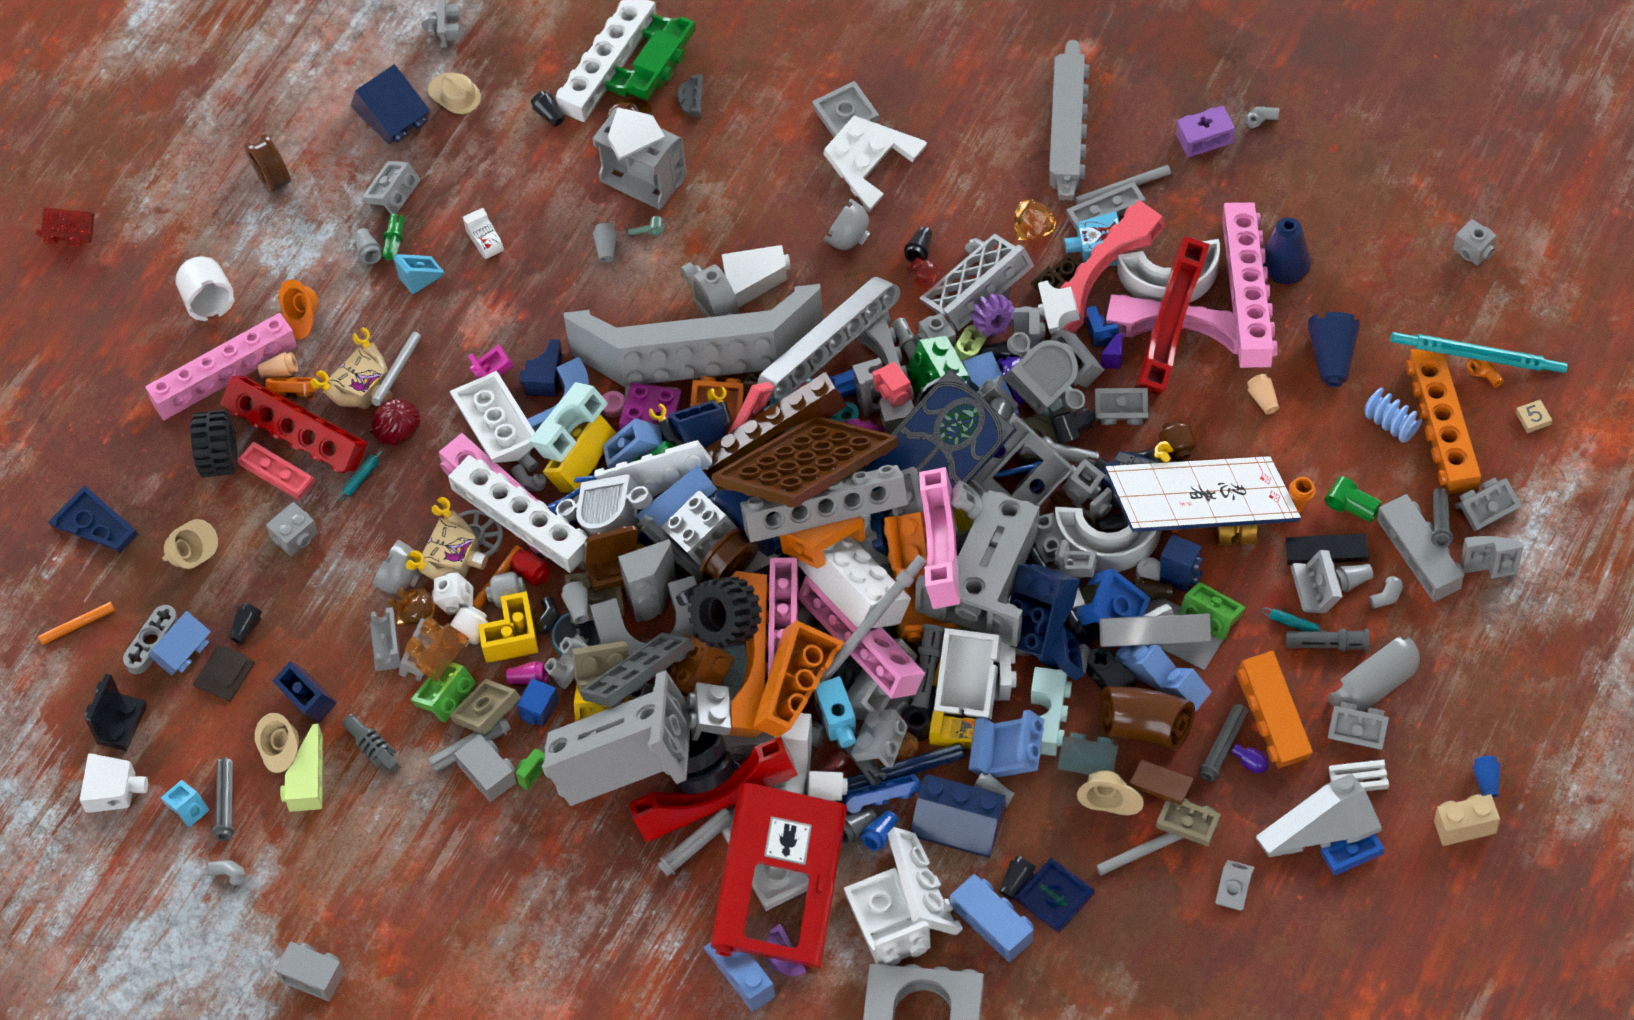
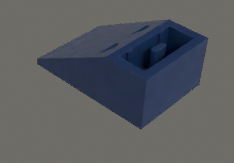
M1018 564L1009 603L1023 610L1021 637L1017 647H1015L1016 649L1040 658L1046 657L1074 606L1080 579L1039 564Z

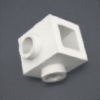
M458 572L434 578L433 602L449 616L454 615L460 608H468L469 605L473 606L474 587Z

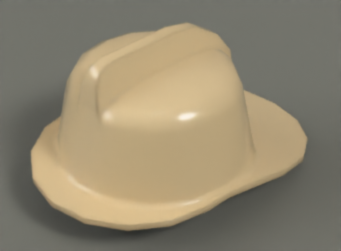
M440 74L432 79L428 87L429 96L435 102L455 114L470 113L480 104V90L463 74Z
M200 519L189 521L175 529L165 541L163 561H169L172 565L185 569L194 568L215 554L218 547V537L215 529L210 523Z
M279 713L265 715L258 722L255 729V743L269 771L282 773L293 764L297 756L298 732Z
M1099 771L1090 774L1088 782L1083 784L1077 792L1078 801L1089 809L1120 815H1133L1140 812L1144 806L1143 798L1139 792L1127 786L1118 774L1111 771Z

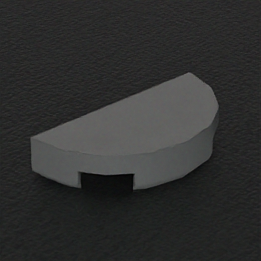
M703 74L691 76L690 80L679 86L677 92L679 107L691 117L701 118Z

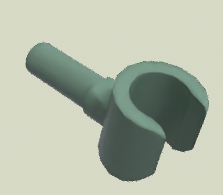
M654 216L650 219L649 225L630 229L628 233L629 236L642 233L660 236L663 232L664 223H662L661 217Z

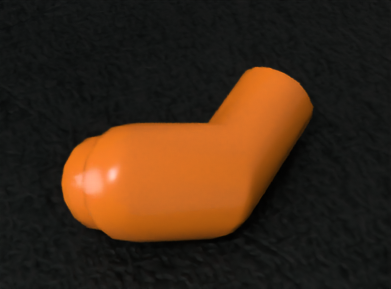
M1476 359L1468 361L1466 368L1472 376L1487 378L1494 388L1503 384V377L1491 362Z

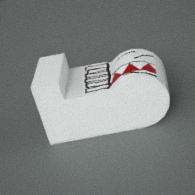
M483 208L463 217L466 232L484 259L504 251L502 242Z

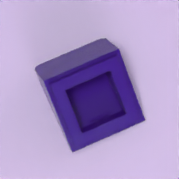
M1117 333L1102 352L1101 366L1103 368L1120 369L1122 364L1123 337L1121 333Z

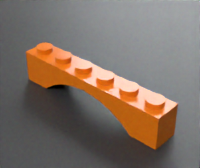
M735 571L731 577L736 576L739 577V580L744 579L748 582L747 586L752 585L755 589L754 594L758 595L760 599L758 605L761 606L762 612L759 613V617L762 619L761 624H757L759 628L757 633L752 634L753 638L750 641H745L747 651L746 672L739 691L730 702L731 730L729 735L757 738L763 731L753 726L765 690V678L768 675V662L765 661V652L769 648V636H766V626L769 624V610H766V602L769 599V585L767 584V575Z

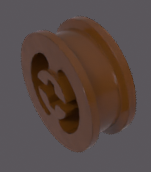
M266 134L261 135V140L252 145L249 142L244 144L248 159L268 192H273L274 187L282 182L285 184L291 182L289 172L280 153Z
M741 528L733 529L719 539L708 551L701 562L699 570L703 575H710L713 579L731 577L735 571L744 572L755 558L759 545L756 542L750 543L744 538L745 533Z

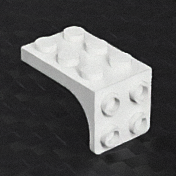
M896 868L843 888L847 901L876 964L885 962V964L891 963L895 966L902 959L909 956H920L927 949L931 948L929 925L927 921L913 924Z

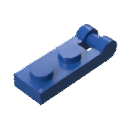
M915 774L882 781L877 786L867 785L847 790V795H842L841 801L847 806L849 812L857 813L864 805L872 804L878 806L886 804L888 799L913 797L916 792H920L921 784Z

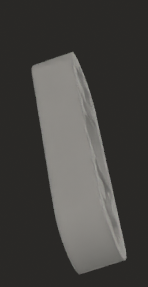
M161 605L157 607L124 653L123 662L130 673L141 674L153 662V659L148 656L149 652L179 620L172 606ZM168 615L170 616V620L165 619L161 622V617L166 618ZM154 634L158 636L155 643L150 645L144 643V639L148 635ZM139 657L141 658V662L136 661L132 664V659L137 660Z

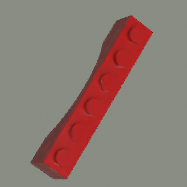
M1187 236L1179 242L1135 388H1148V392L1156 395H1161L1166 390L1183 321L1203 269L1210 244Z
M780 736L755 746L750 756L734 771L733 775L715 789L694 795L652 792L629 802L636 826L644 840L649 842L680 827H685L700 818L710 816L722 808L736 804L740 784L752 783L772 787L781 782H786L798 774L793 758Z

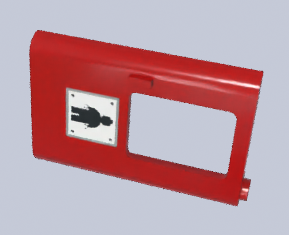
M752 783L739 785L711 941V948L716 950V954L729 957L732 956V953L739 951L821 969L847 814L846 805ZM757 864L804 873L809 878L798 946L795 948L749 939L744 935L754 870Z

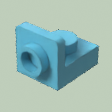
M182 780L161 797L165 805L177 813L188 827H191L209 811V808L198 792Z

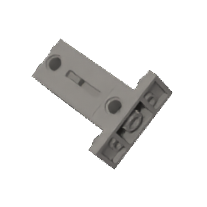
M989 490L982 504V510L976 517L957 558L960 604L933 609L926 589L925 576L919 575L916 582L915 612L946 623H956L957 627L972 632L1000 635L1003 643L1017 647L1021 637L1023 610L1007 602L1013 590L1018 564H1025L1037 538L1040 507L1035 506L1029 501H1021L1009 497L1003 492Z
M665 670L656 674L653 692L548 732L545 745V759L542 764L545 776L551 778L556 785L558 794L564 797L570 806L665 771L667 775H671L676 784L685 781L687 778L690 730L687 728L690 709L686 708V699Z

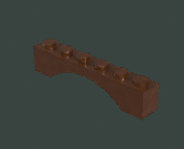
M824 372L705 448L712 458V465L702 471L712 482V474L756 450L771 437L788 428L799 425L815 415L828 419L846 408L847 404L827 373Z

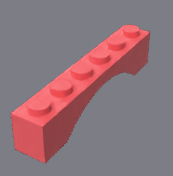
M1138 200L1135 205L1127 208L1124 218L1118 225L1115 224L1111 227L1107 238L1102 244L1099 243L1094 247L1090 258L1077 267L1073 278L1069 282H1065L1060 289L1071 286L1080 320L1068 323L1064 327L1065 330L1076 333L1084 324L1086 303L1093 284L1100 274L1112 262L1118 259V255L1150 246L1166 227L1162 215ZM1044 319L1043 322H1045V325L1048 327L1047 320Z

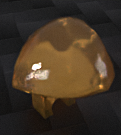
M1028 199L1018 203L1015 211V232L1018 240L1039 239L1055 231V218L1045 205Z
M399 587L397 594L402 597V601L395 600L392 596L388 598V604L398 612L396 616L398 625H418L421 618L429 620L436 611V604L433 602L431 593L422 587H415L409 593L402 587Z

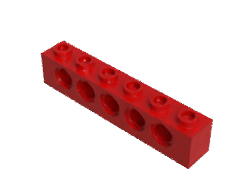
M231 376L220 402L222 406L228 408V413L236 417L243 416L249 420L248 423L251 426L267 429L270 436L279 440L285 439L289 441L290 447L311 453L310 457L319 462L325 461L331 464L332 470L345 474L346 471H357L368 442L245 376ZM251 399L253 400V407H252V408H251V406H250V401H251ZM271 410L274 413L273 419L271 418ZM292 421L294 422V430L291 428ZM313 432H314V434H315V441H314V442H313V440H312V433H313ZM333 444H335V446H336V451H335V453L333 452V449H332Z

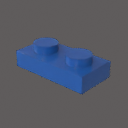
M1376 834L1357 842L1347 843V840H1341L1330 844V847L1321 848V856L1334 876L1384 854V847Z

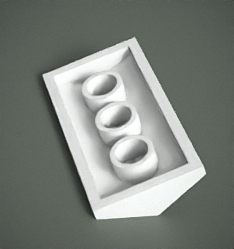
M497 371L450 391L451 396L492 463L518 461L534 447L529 442V439L535 432Z

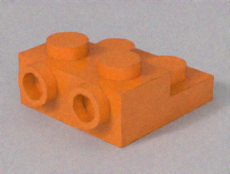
M700 377V380H693L690 407L709 402L710 400L707 397L709 389L713 388L717 397H719V387L726 389L727 394L723 401L727 402L731 415V430L744 403V391L741 380L729 378L726 379V382H716V379L713 377Z

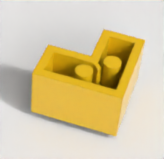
M527 591L500 596L504 620L478 625L486 663L539 653Z

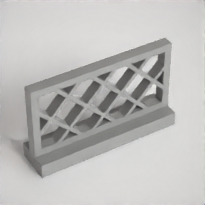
M993 234L919 299L922 304L937 314L942 313L945 319L950 321L954 328L959 331L972 320L971 312L975 311L974 304L981 303V296L988 298L990 293L996 296L1000 293L1002 294L1033 268L1034 264L1024 247L1021 245L1014 246L1000 236ZM996 244L999 245L998 250L989 251ZM996 258L995 262L986 264L988 259ZM975 262H980L979 266L970 268ZM977 274V278L967 280L968 276ZM961 278L960 282L951 284L955 279ZM958 290L957 295L948 296L949 292ZM942 294L940 299L932 300L936 295Z

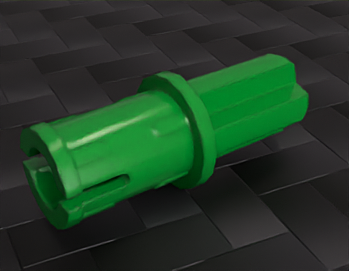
M391 214L387 231L383 234L385 242L382 256L387 261L394 260L395 255L398 253L399 244L403 241L402 229L405 218L402 215L399 216V220L396 223L398 214Z

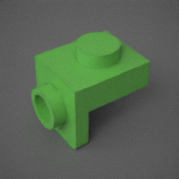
M535 748L529 757L523 759L517 766L516 776L518 783L526 790L532 786L543 772L542 764L544 763L545 752L543 753Z

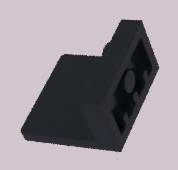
M106 673L103 680L96 686L95 698L92 704H89L85 711V720L96 743L127 751L145 712L147 703L145 700L120 694L112 675Z

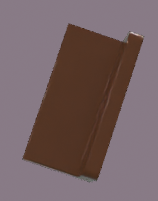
M1144 760L1140 761L1130 781L1131 787L1178 805H1182L1185 798L1189 800L1193 784V778Z

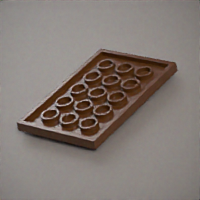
M815 415L712 474V484L723 487L728 491L734 490L745 493L746 496H756L768 502H778L785 504L787 507L796 508L872 461L887 455L889 451L898 447V436Z

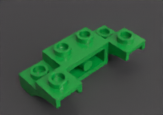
M653 14L652 21L647 29L642 30V36L649 39V41L633 62L634 71L617 66L615 68L616 73L611 80L605 82L606 89L626 98L629 94H632L647 101L656 88L661 89L663 84L671 79L677 64H681L684 60V47L696 31L695 22L685 17L665 18Z

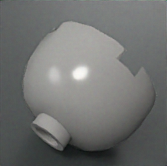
M850 199L848 205L851 207L845 206L831 226L828 233L832 236L826 235L823 239L829 245L840 250L852 249L857 243L863 245L870 234L867 231L870 223L869 215L853 199Z
M397 540L389 551L390 554L386 561H383L373 580V586L391 594L404 592L409 586L415 587L422 574L418 572L419 568L409 570L405 565L408 560L415 562L413 558L408 556L414 549L404 542Z

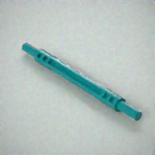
M1392 332L1390 335V342L1414 346L1417 350L1432 351L1434 353L1460 356L1535 371L1544 369L1566 373L1568 368L1567 363L1547 360L1540 355L1514 352L1423 334L1414 336Z

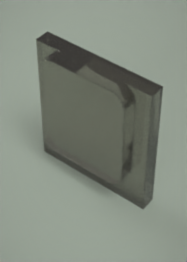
M217 645L193 685L196 688L231 702L255 662L242 653Z

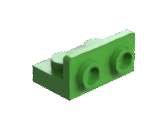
M1199 582L1185 594L1178 615L1210 614L1211 635L1223 641L1227 638L1231 626L1243 616L1246 607Z
M442 659L411 698V701L416 707L433 712L441 722L445 723L450 718L449 715L461 704L475 686L476 681L464 666Z

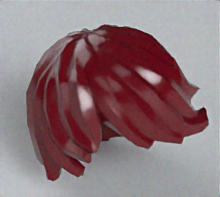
M398 398L388 399L376 410L374 420H372L371 433L381 443L397 446L398 441L405 442L406 439L411 438L415 428H419L421 422L419 410L407 400Z

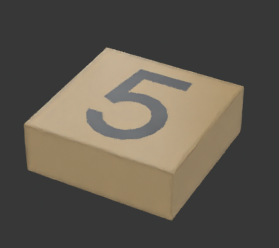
M1541 400L1516 408V415L1527 433L1547 427L1552 423V419Z

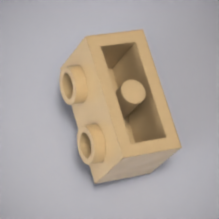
M1491 794L1486 796L1474 795L1460 802H1444L1437 807L1434 819L1442 846L1496 834L1500 821Z

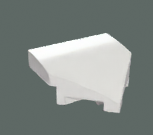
M617 108L607 139L618 160H621L664 140L665 136L653 115Z

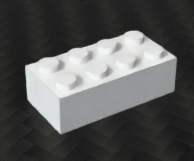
M847 536L823 550L826 563L824 566L816 569L798 560V566L858 628L894 585L895 581L855 539ZM903 590L872 629L900 624L911 597Z

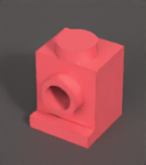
M896 362L872 372L874 390L876 392L879 391L884 400L888 399L893 407L903 405L912 399L911 382Z

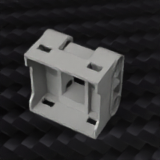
M615 108L592 138L593 145L599 149L601 169L599 171L600 182L661 210L674 191L682 184L686 176L687 169L682 138L661 129L665 136L664 140L618 160L607 139L617 108ZM616 169L624 173V175L620 178L612 174V172ZM656 189L660 191L659 196L653 194Z
M1012 413L1006 420L1011 425H1014L1017 431L1004 444L1005 452L1001 456H993L972 479V482L984 493H988L989 490L1003 492L1009 497L1021 501H1029L1039 507L1053 490L1068 477L1074 468L1040 438L1021 418ZM1025 443L1043 461L1026 475L1011 495L993 476ZM1034 479H1040L1044 482V487L1039 492H1033L1029 488L1031 481Z

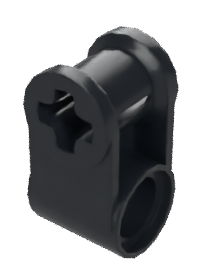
M1096 648L1090 652L1087 674L1101 690L1106 686H1136L1132 673L1109 650Z

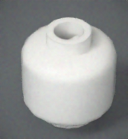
M470 605L468 608H460L449 626L450 631L454 634L453 640L467 647L468 643L473 645L479 644L481 640L478 625L488 623L486 620L487 615Z

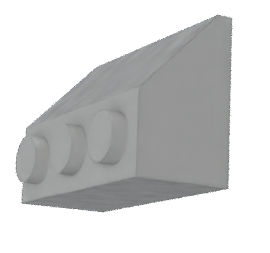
M669 539L618 557L626 598L636 622L651 620L656 615L662 614L670 599L667 584L677 581V575Z

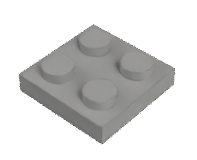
M855 81L812 101V108L834 138L853 116L873 123L879 121L878 112Z

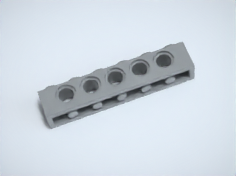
M885 465L878 470L869 472H856L805 501L797 510H793L794 508L787 507L785 504L778 502H768L759 497H751L747 501L740 502L744 529L750 543L908 505L904 476L897 465ZM880 486L878 490L872 491L875 487ZM849 493H854L851 497L846 498ZM828 499L825 503L819 504L822 500ZM775 511L772 516H767L770 512Z

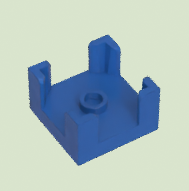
M1111 568L1094 573V576L1090 578L1089 585L1100 583L1092 603L1080 606L1076 611V615L1082 625L1094 622L1100 624V619L1143 616L1151 598Z

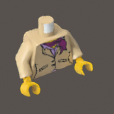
M366 328L360 329L365 336L364 340L359 339L356 333L353 334V341L358 345H363V349L358 347L330 378L326 372L318 371L316 375L322 380V383L318 382L315 378L311 380L313 388L324 389L323 393L340 407L358 406L362 409L369 408L372 404L371 399L388 373L382 354L374 343L368 341L370 333ZM391 391L387 393L381 404L392 398Z
M440 497L437 500L443 505V510L434 505L432 506V512L438 516L444 515V519H439L423 553L416 550L410 552L408 556L413 558L415 562L408 560L405 565L409 570L419 568L420 573L432 580L445 576L448 573L457 572L465 578L471 566L483 570L487 564L488 555L478 552L479 546L474 531L454 510H449V500L445 497Z

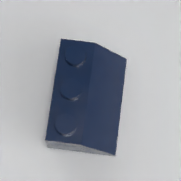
M925 774L917 798L910 832L916 833L918 839L990 858L1006 812V795Z

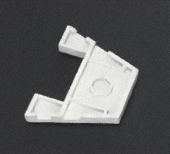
M853 116L824 149L823 154L840 177H843L849 184L854 196H858L861 200L863 208L870 213L882 199L884 193L865 180L868 174L891 148L911 162H914L926 148L927 142Z

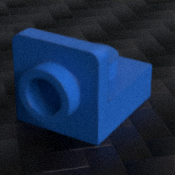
M1096 306L1086 308L1085 323L1093 347L1108 346L1115 335L1119 333L1118 324L1106 326L1104 316L1099 315Z

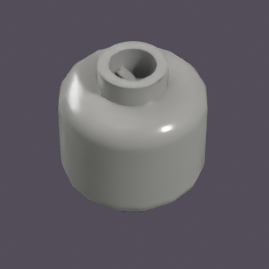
M515 572L494 575L490 580V586L486 587L488 601L494 602L498 609H502L500 596L526 592L523 577H518Z

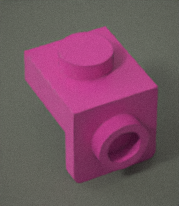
M499 344L480 359H477L473 353L468 356L472 362L470 369L478 379L495 371L501 376L514 366Z

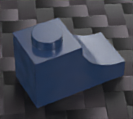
M550 339L546 350L539 357L533 360H526L525 370L520 371V385H524L527 396L557 397L559 380L556 367L561 365L563 356L560 340Z
M1063 624L1046 657H1038L1042 664L1048 665L1052 669H1061L1076 681L1084 676L1079 637Z

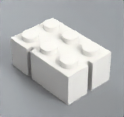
M945 628L934 706L935 711L962 715V710H964L966 716L992 719L998 667L993 665V663L999 662L1002 644V637L1000 635Z

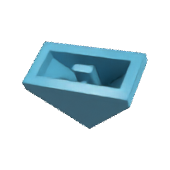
M396 254L394 257L399 279L412 295L441 278L445 273L431 256Z

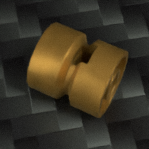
M1257 524L1217 527L1218 546L1234 545L1236 541H1239L1241 545H1256Z

